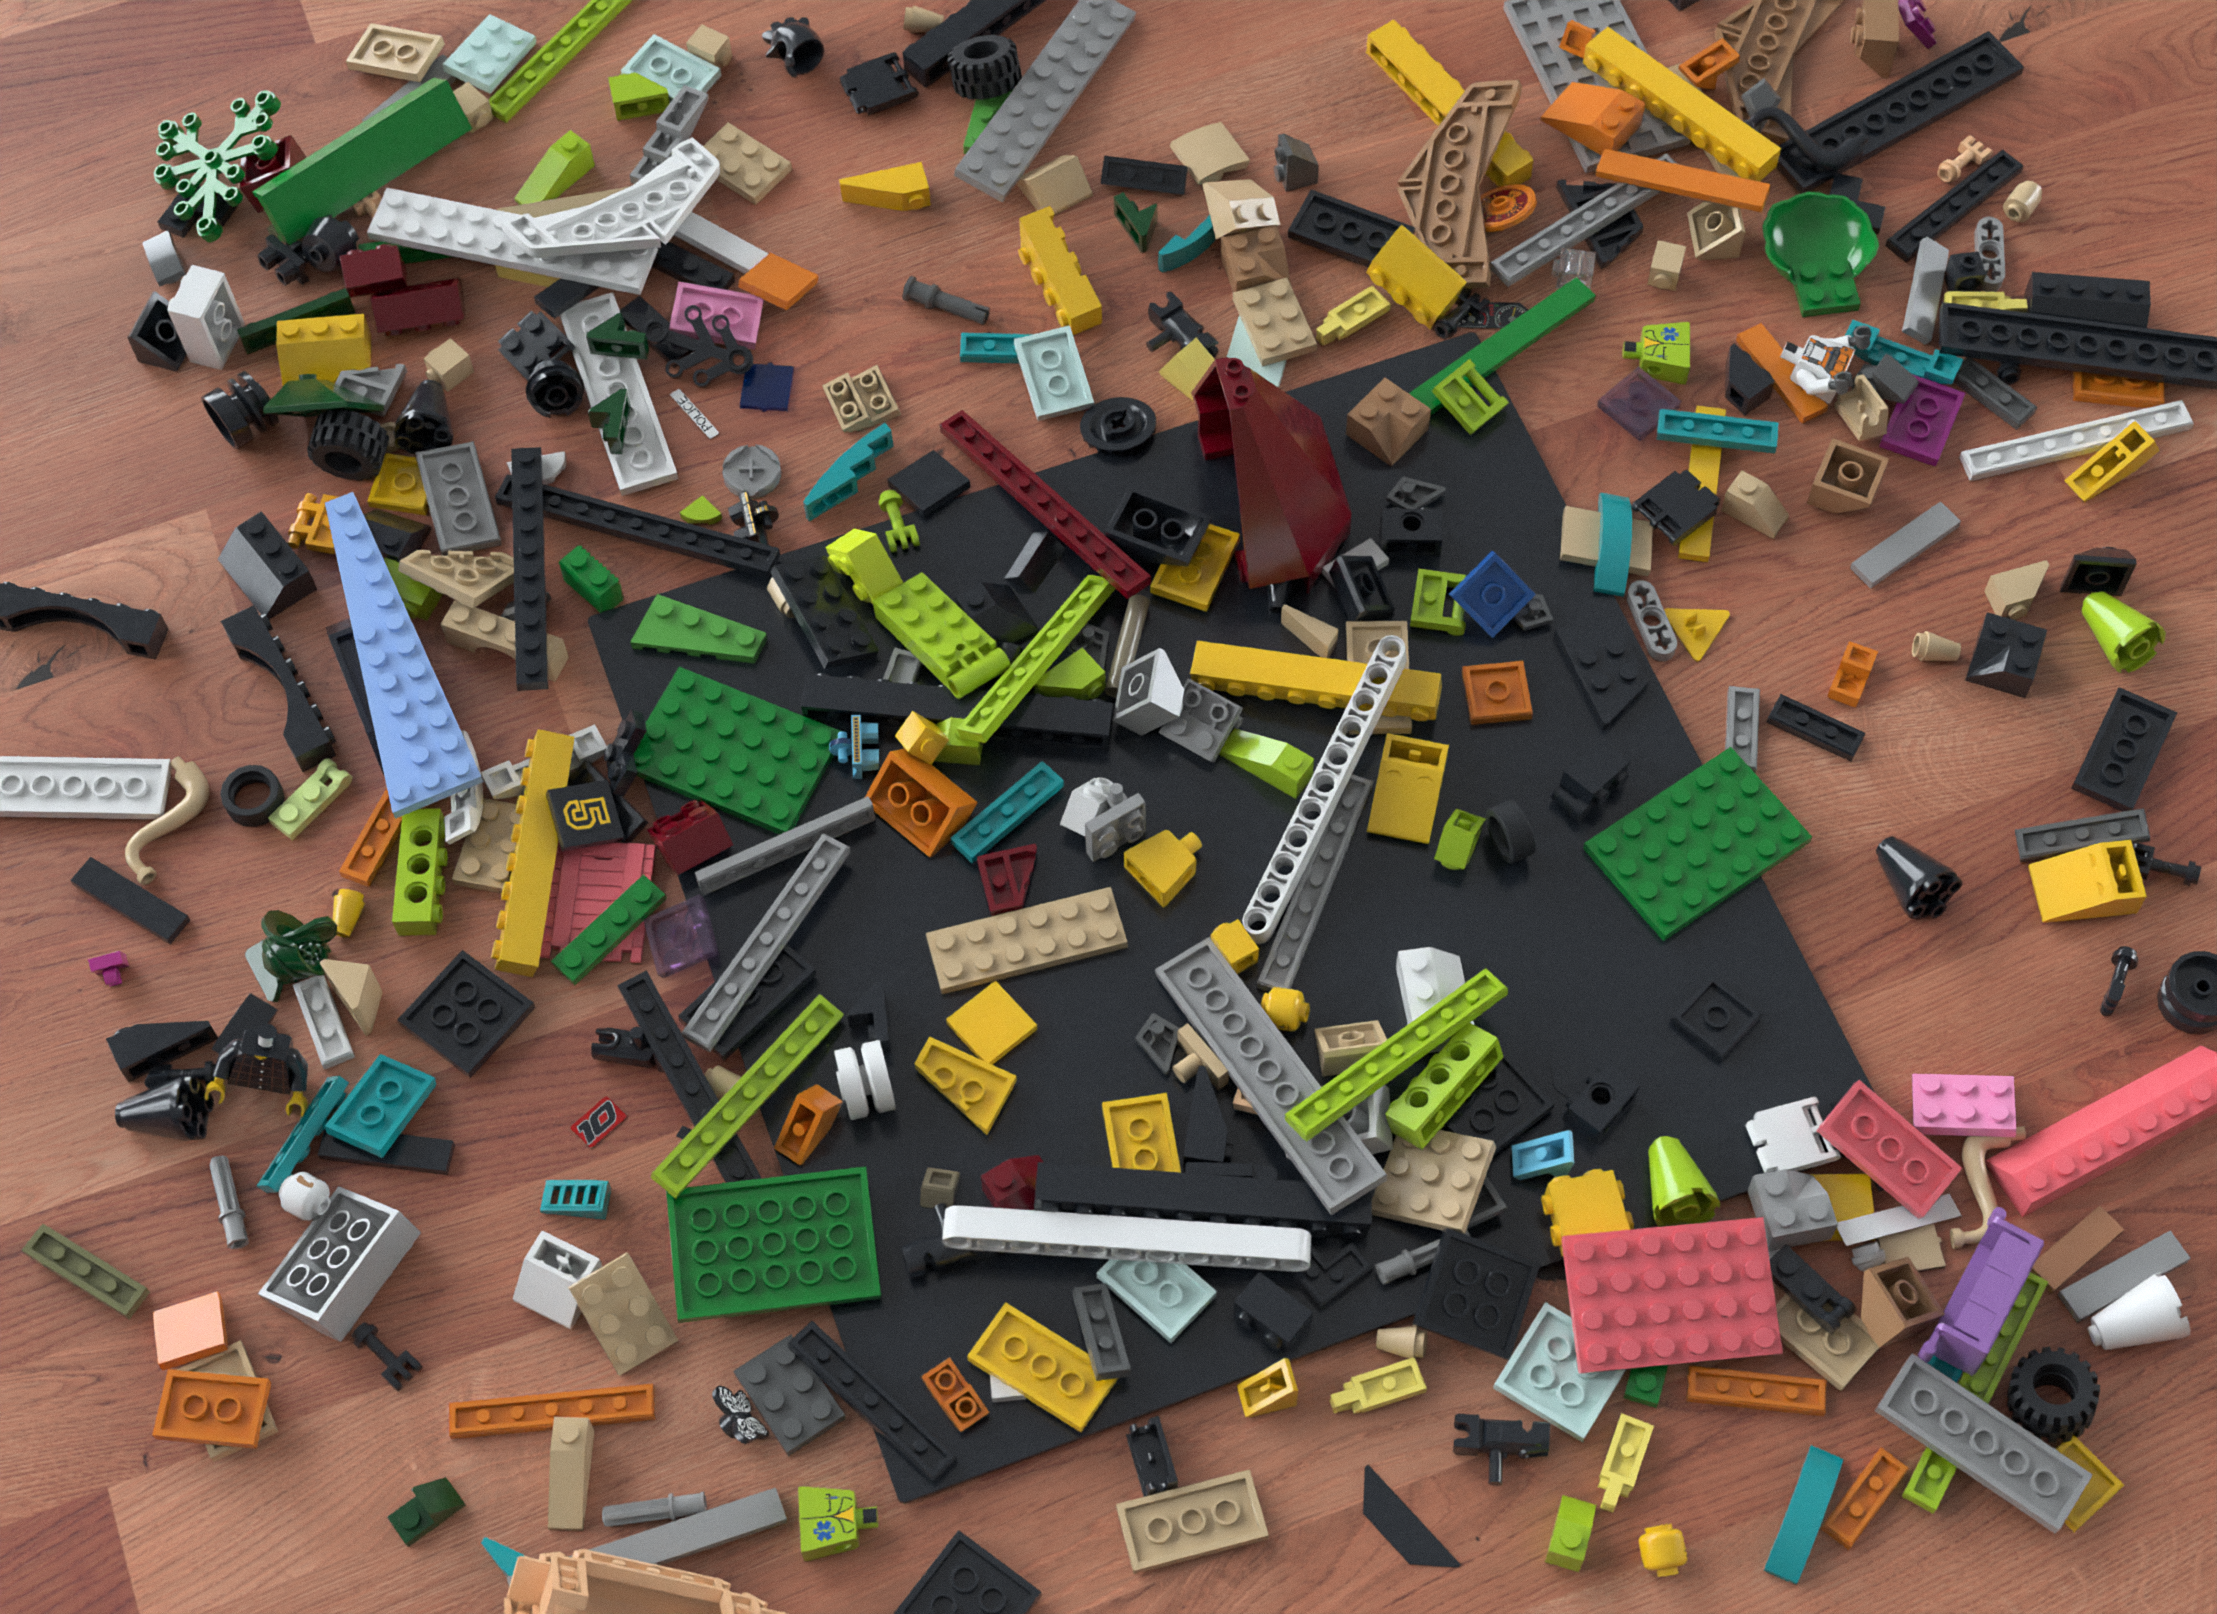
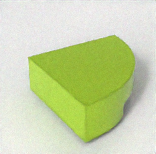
M703 495L679 512L681 519L689 524L708 523L710 525L722 520V514Z

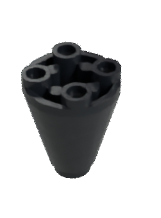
M425 380L421 382L397 418L393 431L395 436L394 443L397 448L416 455V452L451 446L454 433L444 390L437 381Z
M1894 836L1888 837L1876 848L1878 861L1902 909L1911 919H1921L1927 916L1934 919L1941 916L1947 908L1946 903L1962 887V880L1950 867L1901 839H1897Z
M196 1075L181 1076L126 1098L123 1102H119L115 1108V1119L120 1128H126L129 1131L185 1141L204 1139L207 1135L209 1112H212L214 1109V1099L212 1094L209 1093L208 1100L206 1101L205 1089Z

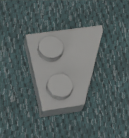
M395 364L396 368L379 370L378 367H370L361 371L355 369L341 371L335 384L384 405L385 411L369 413L385 417L407 373V369L403 364Z

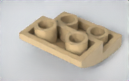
M1222 122L1193 130L1172 141L1170 144L1171 149L1182 164L1188 166V172L1198 185L1220 181L1224 172L1246 169L1250 162V159Z
M878 365L852 378L847 372L822 385L844 433L866 429L901 415Z

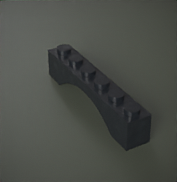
M11 582L0 583V630L17 632L29 626L46 622L65 621L81 623L95 627L110 635L123 647L127 654L155 660L169 630L162 615L152 609L139 610L121 603L113 605L103 603L95 598L82 599L64 592L56 594L46 592L38 587L30 589L19 587Z
M253 605L222 620L221 623L239 658L267 670L285 689L288 712L283 736L302 772L319 765L326 758L331 759L335 757L336 754L332 744L336 743V740L329 726L322 728L319 723L324 718L316 703L309 705L307 698L311 697L303 680L298 683L295 680L294 676L298 672L290 658L284 660L282 653L286 652L278 635L273 638L271 637L269 631L273 630V627L265 613L259 615Z

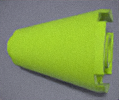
M2094 592L2084 599L2081 610L2111 666L2117 672L2122 673L2121 670L2125 669L2129 673L2139 669L2157 654L2154 650L2157 643L2160 642L2163 645L2166 632L2160 624L2106 592Z
M1669 1136L1657 1138L1648 1150L1653 1217L1657 1226L1706 1223L1712 1220L1715 1216L1714 1209L1716 1206L1720 1208L1721 1205L1714 1189L1677 1138Z

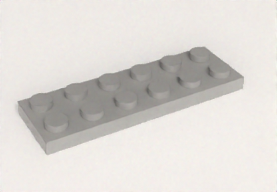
M1913 1353L1908 1357L1875 1409V1412L2053 1533H2057L2092 1477L2090 1472Z

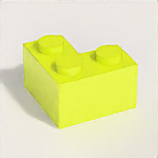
M853 529L825 547L830 555L827 559L833 570L852 578L855 584L853 585V590L861 601L873 604V600L903 583L875 533Z

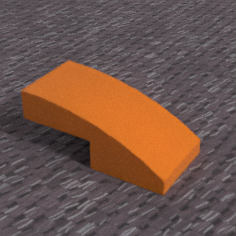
M1849 641L1827 698L1856 708L1878 651Z

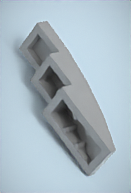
M686 85L681 88L656 121L657 130L643 147L644 157L631 172V183L635 184L672 156V149L690 138L709 99L708 94Z

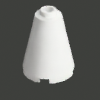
M2161 1272L2153 1274L2090 1319L2092 1326L2087 1327L2094 1345H2101L2104 1350L2180 1339L2189 1336L2191 1333L2187 1316L2180 1319L2181 1312L2179 1307L2182 1306L2181 1301L2165 1275L2161 1276Z

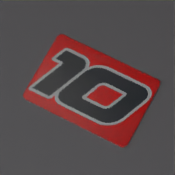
M605 1096L570 1128L589 1148H593L626 1119L627 1115L612 1100Z

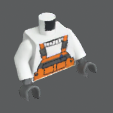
M1864 325L1857 327L1853 332L1854 337L1846 335L1835 339H1827L1812 335L1807 340L1804 348L1787 342L1780 358L1795 364L1790 376L1791 381L1801 386L1807 394L1815 395L1829 404L1836 393L1840 395L1847 393L1848 387L1853 385L1852 374L1847 372L1856 350L1853 346L1856 345L1859 349L1869 347L1870 328Z

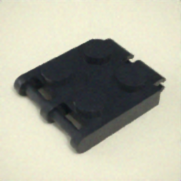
M896 52L846 69L847 74L840 77V83L847 96L850 97V102L857 114L867 112L869 116L918 97L919 92L909 82V74L899 64V56ZM894 64L897 72L894 71L891 65ZM901 82H904L905 86L907 87L906 90L902 86Z
M532 310L517 323L521 328L518 332L511 328L498 340L502 346L498 351L527 381L535 366L540 362L548 359L559 360L569 350L573 351L576 348L541 311L536 315ZM565 344V346L556 355L550 358L557 350H559Z
M1686 469L1680 474L1676 471L1671 473L1638 498L1631 505V509L1642 513L1650 521V526L1662 531L1669 538L1668 542L1675 546L1716 515L1720 498L1706 486L1700 489L1702 482Z

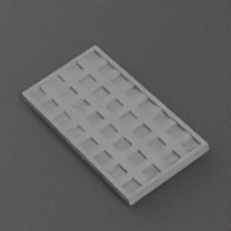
M1508 0L1504 2L1503 10L1551 105L1571 82L1618 89L1611 86L1607 80L1597 73L1590 71L1583 64L1584 58L1559 48L1565 28L1570 20L1596 30L1594 38L1608 26L1648 54L1620 0ZM1645 108L1641 126L1618 152L1647 157L1690 145L1691 140L1683 134L1676 132L1670 125L1652 115ZM1568 137L1585 173L1596 171L1601 155Z

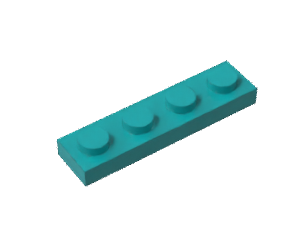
M1660 409L1656 440L1775 454L1779 423Z
M1041 761L950 838L951 844L973 864L977 860V856L984 855L1063 788L1064 780L1047 764Z
M339 1075L327 1077L304 1115L300 1118L256 1185L265 1193H277L284 1180L288 1176L293 1175L291 1171L297 1162L301 1163L309 1154L311 1147L308 1145L314 1136L320 1135L325 1129V1125L329 1121L326 1118L331 1110L337 1108L343 1102L346 1096L344 1090L349 1084L348 1081Z

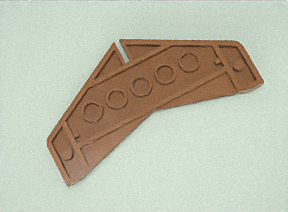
M1753 0L1718 23L1715 30L1716 41L1723 38L1740 55L1739 63L1723 72L1734 116L1741 121L1749 119L1741 96L1763 78L1766 79L1782 99L1777 108L1791 115L1793 56L1845 0ZM1768 120L1760 132L1768 140L1777 144H1782L1788 140L1785 131L1772 120Z
M1519 80L1476 82L1469 85L1397 182L1400 187L1396 188L1411 223L1415 227L1418 239L1467 281L1464 288L1490 287L1492 273L1479 186L1520 100L1522 84Z

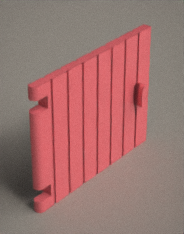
M558 840L540 958L550 959L552 949H560L561 952L643 874L652 882L656 846L640 843H608L562 852ZM647 918L602 961L622 962L623 953H631L630 962L641 963Z

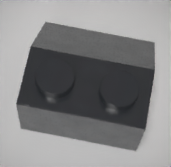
M379 509L363 514L383 559L388 558L400 562V560L413 552L421 550L431 531V526Z

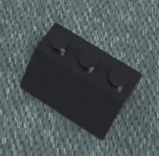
M262 511L234 529L218 558L219 563L255 606L260 615L265 613L269 620L317 590L308 568Z

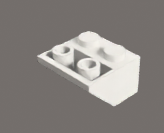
M541 1231L524 1259L513 1295V1301L571 1330L582 1311L568 1287L603 1267L599 1258Z

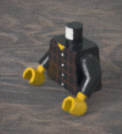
M263 1024L257 1030L248 1028L244 1031L241 1039H234L221 1049L212 1074L215 1076V1079L207 1085L205 1091L206 1101L211 1091H219L221 1094L218 1104H221L225 1099V1080H228L229 1085L289 1095L293 1091V1097L285 1108L286 1114L290 1116L293 1110L292 1104H298L302 1109V1117L309 1105L308 1100L303 1096V1091H307L308 1063L299 1050L293 1047L292 1037L277 1033V1029L273 1025Z

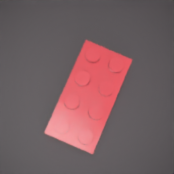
M1860 1080L1853 1084L1816 1130L1918 1219L1926 1215L1962 1169V1167Z

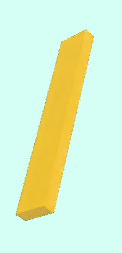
M1697 405L1695 413L1725 416L1726 409ZM1691 444L1688 471L1702 482L1700 489L1706 486L1716 495L1722 447ZM1714 516L1680 542L1678 558L1708 562Z

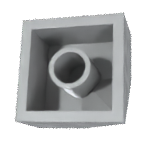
M1159 648L1121 669L1112 721L1141 736L1180 717L1183 709L1184 689L1165 650Z
M1787 1169L1753 1175L1748 1188V1194L1755 1217L1764 1218L1768 1251L1781 1249L1785 1244L1789 1247L1832 1238L1838 1223L1828 1193L1813 1175Z

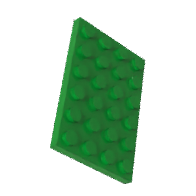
M679 667L645 723L647 732L634 753L638 772L636 776L691 799L702 800L713 808L781 835L792 830L834 757L829 751V744L832 740L838 739V733L842 731Z
M1729 747L1585 842L1583 849L1657 935L1665 941L1809 844L1812 836L1733 748Z
M866 1166L686 1187L676 1199L666 1191L678 1323L881 1299Z

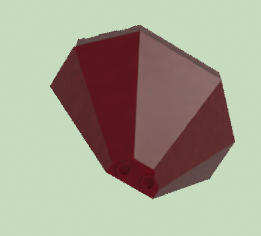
M1228 357L1215 359L1191 394L1198 414V438L1204 459L1209 460L1234 455L1244 550L1234 551V560L1241 583L1248 582L1251 589L1302 578L1306 593L1309 594L1314 587L1315 581L1322 573L1323 567L1332 561L1341 543L1345 542L1350 535L1352 518L1322 419L1264 377L1243 365L1240 359Z

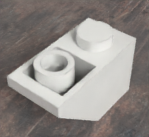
M1098 777L1073 790L1060 824L1085 836V823L1108 810L1107 797L1110 794V787L1113 782Z

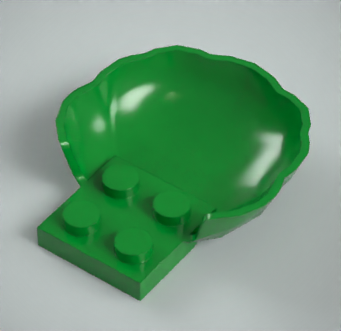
M1804 192L1788 200H1782L1773 204L1762 225L1763 236L1766 240L1765 251L1769 261L1778 273L1793 283L1802 317L1859 311L1861 303L1853 278L1859 275L1877 254L1879 246L1877 235L1872 230L1867 213L1845 196L1826 195L1819 192Z

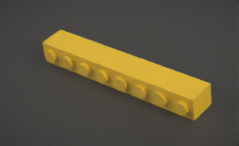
M1394 19L1368 34L1366 53L1439 126L1465 91L1459 81L1453 79L1444 70L1442 64L1436 62L1427 53L1425 47L1418 44L1410 36L1408 30L1401 27ZM1504 132L1485 174L1498 187L1509 184H1522L1531 178L1534 160L1527 150H1523L1515 142L1509 132Z
M1608 26L1586 44L1583 64L1590 71L1600 75L1611 86L1623 90L1646 103L1645 108L1652 115L1666 122L1676 132L1683 134L1694 142L1697 147L1704 149L1715 157L1718 162L1725 164L1735 171L1741 178L1760 182L1777 167L1781 151L1780 147Z
M1197 641L1190 676L1191 680L1211 691H1226L1234 696H1243L1244 694L1255 695L1263 700L1284 699L1299 705L1305 702L1313 703L1323 708L1332 709L1335 707H1347L1368 664ZM1403 669L1381 715L1386 717L1408 716L1416 721L1436 720L1442 689L1441 674ZM1376 677L1371 682L1379 685L1384 683L1386 679ZM1365 703L1360 705L1358 709L1369 711L1373 708V705Z
M538 729L534 739H528L525 757L530 758L529 766L523 768L520 785L525 786L524 796L519 795L515 810L516 814H520L519 824H514L511 834V842L516 843L514 853H509L506 864V871L511 872L510 881L504 882L501 900H506L505 911L500 910L496 929L501 930L500 940L495 939L491 955L492 959H497L496 971L533 977L539 965L558 846V837L546 792L550 789L567 787L574 736Z

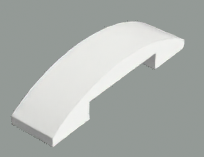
M595 724L569 735L575 737L569 777L585 760L593 763L604 755L607 746ZM530 759L513 766L508 760L481 772V776L493 799L524 795L525 786L520 785L523 768L529 766Z
M463 730L461 731L463 737L468 745V748L480 772L478 759L468 733ZM482 783L451 795L452 813L444 817L445 839L448 844L460 840L477 829L483 811Z

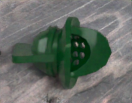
M280 910L268 911L264 915L261 927L267 937L247 949L245 957L268 1001L278 1002L283 984L297 983L310 976L326 975L319 962L328 959V953H331V950L326 943L330 942L337 935L338 926L329 916L315 918L303 924L291 914Z

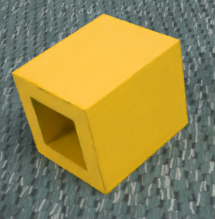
M914 711L911 712L895 735L909 753L932 765L949 741L935 723Z
M1239 919L1230 924L1226 922L1219 925L1211 934L1212 942L1236 974L1258 963L1259 948Z

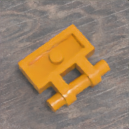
M311 493L305 495L304 500L298 504L296 521L294 524H291L288 531L290 537L287 544L291 548L298 549L300 542L306 539L305 545L308 550L336 555L325 503L338 498V496L323 494L321 502L318 504L316 503L317 497ZM315 517L312 526L307 525L309 519Z

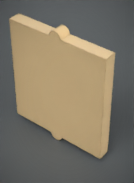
M1934 1223L1877 1238L1880 1249H1884L1886 1255L1884 1264L1909 1256L1918 1272L1941 1269L1946 1266L1940 1247L1942 1239L1937 1237Z

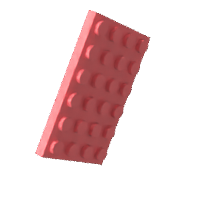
M1763 1217L1561 1237L1579 1374L1783 1354Z

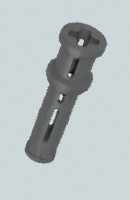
M914 276L908 278L902 294V299L905 301L913 300L924 304L927 309H934L936 307L985 325V320H988L990 313L989 307L941 291L938 285H927L917 281Z

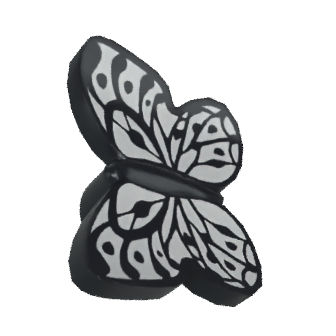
M717 1386L712 1391L714 1402L724 1413L719 1419V1424L726 1435L737 1439L743 1444L752 1443L756 1439L763 1440L769 1435L764 1425L750 1414L751 1404L747 1395L742 1390H738L733 1395L730 1389L724 1386Z

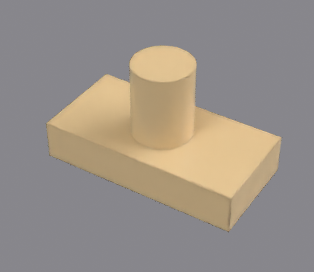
M1188 1023L1178 1030V1045L1188 1056L1173 1066L1176 1076L1185 1083L1197 1074L1198 1065L1205 1066L1210 1082L1217 1090L1227 1085L1229 1078L1228 1070Z

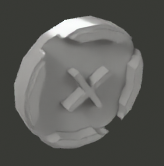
M755 444L756 447L740 446L731 451L725 458L722 474L725 486L731 493L739 496L738 493L747 490L750 499L767 495L779 484L782 474L779 458L771 449L763 445Z

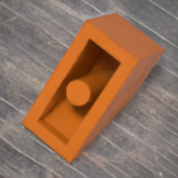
M817 1084L797 1094L774 1149L798 1165L803 1164L831 1129L843 1101Z

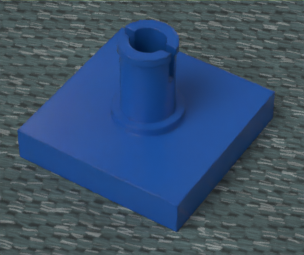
M1491 551L1449 593L1492 638L1536 595L1494 551Z

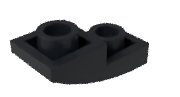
M250 993L228 1022L213 1045L212 1050L219 1054L221 1049L231 1041L241 1039L246 1029L257 1030L263 1024H270L278 1009Z

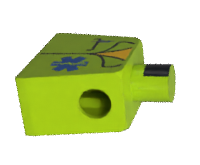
M1690 322L1644 326L1640 342L1624 341L1623 359H1638L1639 374L1642 377L1686 385L1690 370Z
M798 1487L800 1541L804 1561H811L856 1549L859 1547V1529L878 1528L877 1507L857 1508V1499L854 1491Z

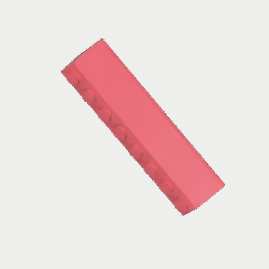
M2199 1046L1985 1160V1164L2023 1218L2216 1114L2217 1052L2204 1046Z

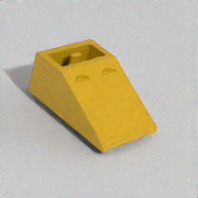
M1387 733L1367 832L1429 844L1449 745Z
M2131 840L2094 844L2035 862L2028 866L2043 923L2137 914L2147 897Z

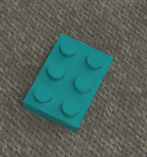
M380 1054L325 1125L327 1134L383 1158L436 1087L435 1077Z

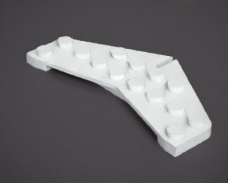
M692 137L672 149V156L631 187L588 206L533 218L529 213L515 216L503 221L502 229L526 254L534 258L661 247L660 241L665 245L668 243L720 174L719 161Z

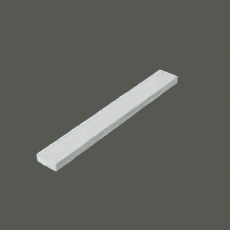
M2180 400L1962 451L1959 459L1969 480L1974 481L2097 452L2134 421L2152 438L2191 430L2194 423L2183 401Z

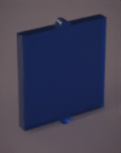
M771 362L768 364H753L752 368L744 375L740 408L758 409L762 412L767 410L788 411L794 366L773 365Z

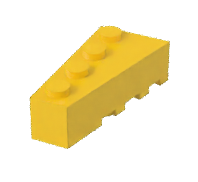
M1051 206L1019 218L1021 248L1018 249V253L1022 263L1029 265L1034 283L1037 286L1041 285L1043 288V295L1049 306L1053 305L1060 326H1070L1072 334L1075 335L1102 324V305L1086 274L1080 276L1081 268L1074 251L1069 253L1065 241L1066 235L1061 226L1055 228L1053 224L1055 214Z

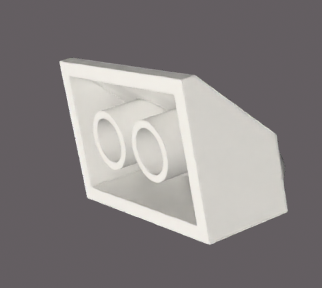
M1432 947L1398 951L1396 971L1407 1024L1414 1021L1465 984L1460 957ZM1450 1037L1429 1053L1440 1052L1449 1042Z

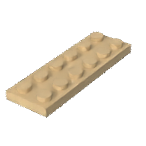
M1111 887L926 933L941 994L1128 948Z

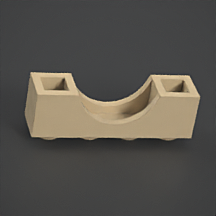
M454 600L441 622L447 643L475 652L479 647H488L501 651L516 660L515 621L476 607L465 606L459 601ZM547 633L548 679L555 682L569 656L564 640Z

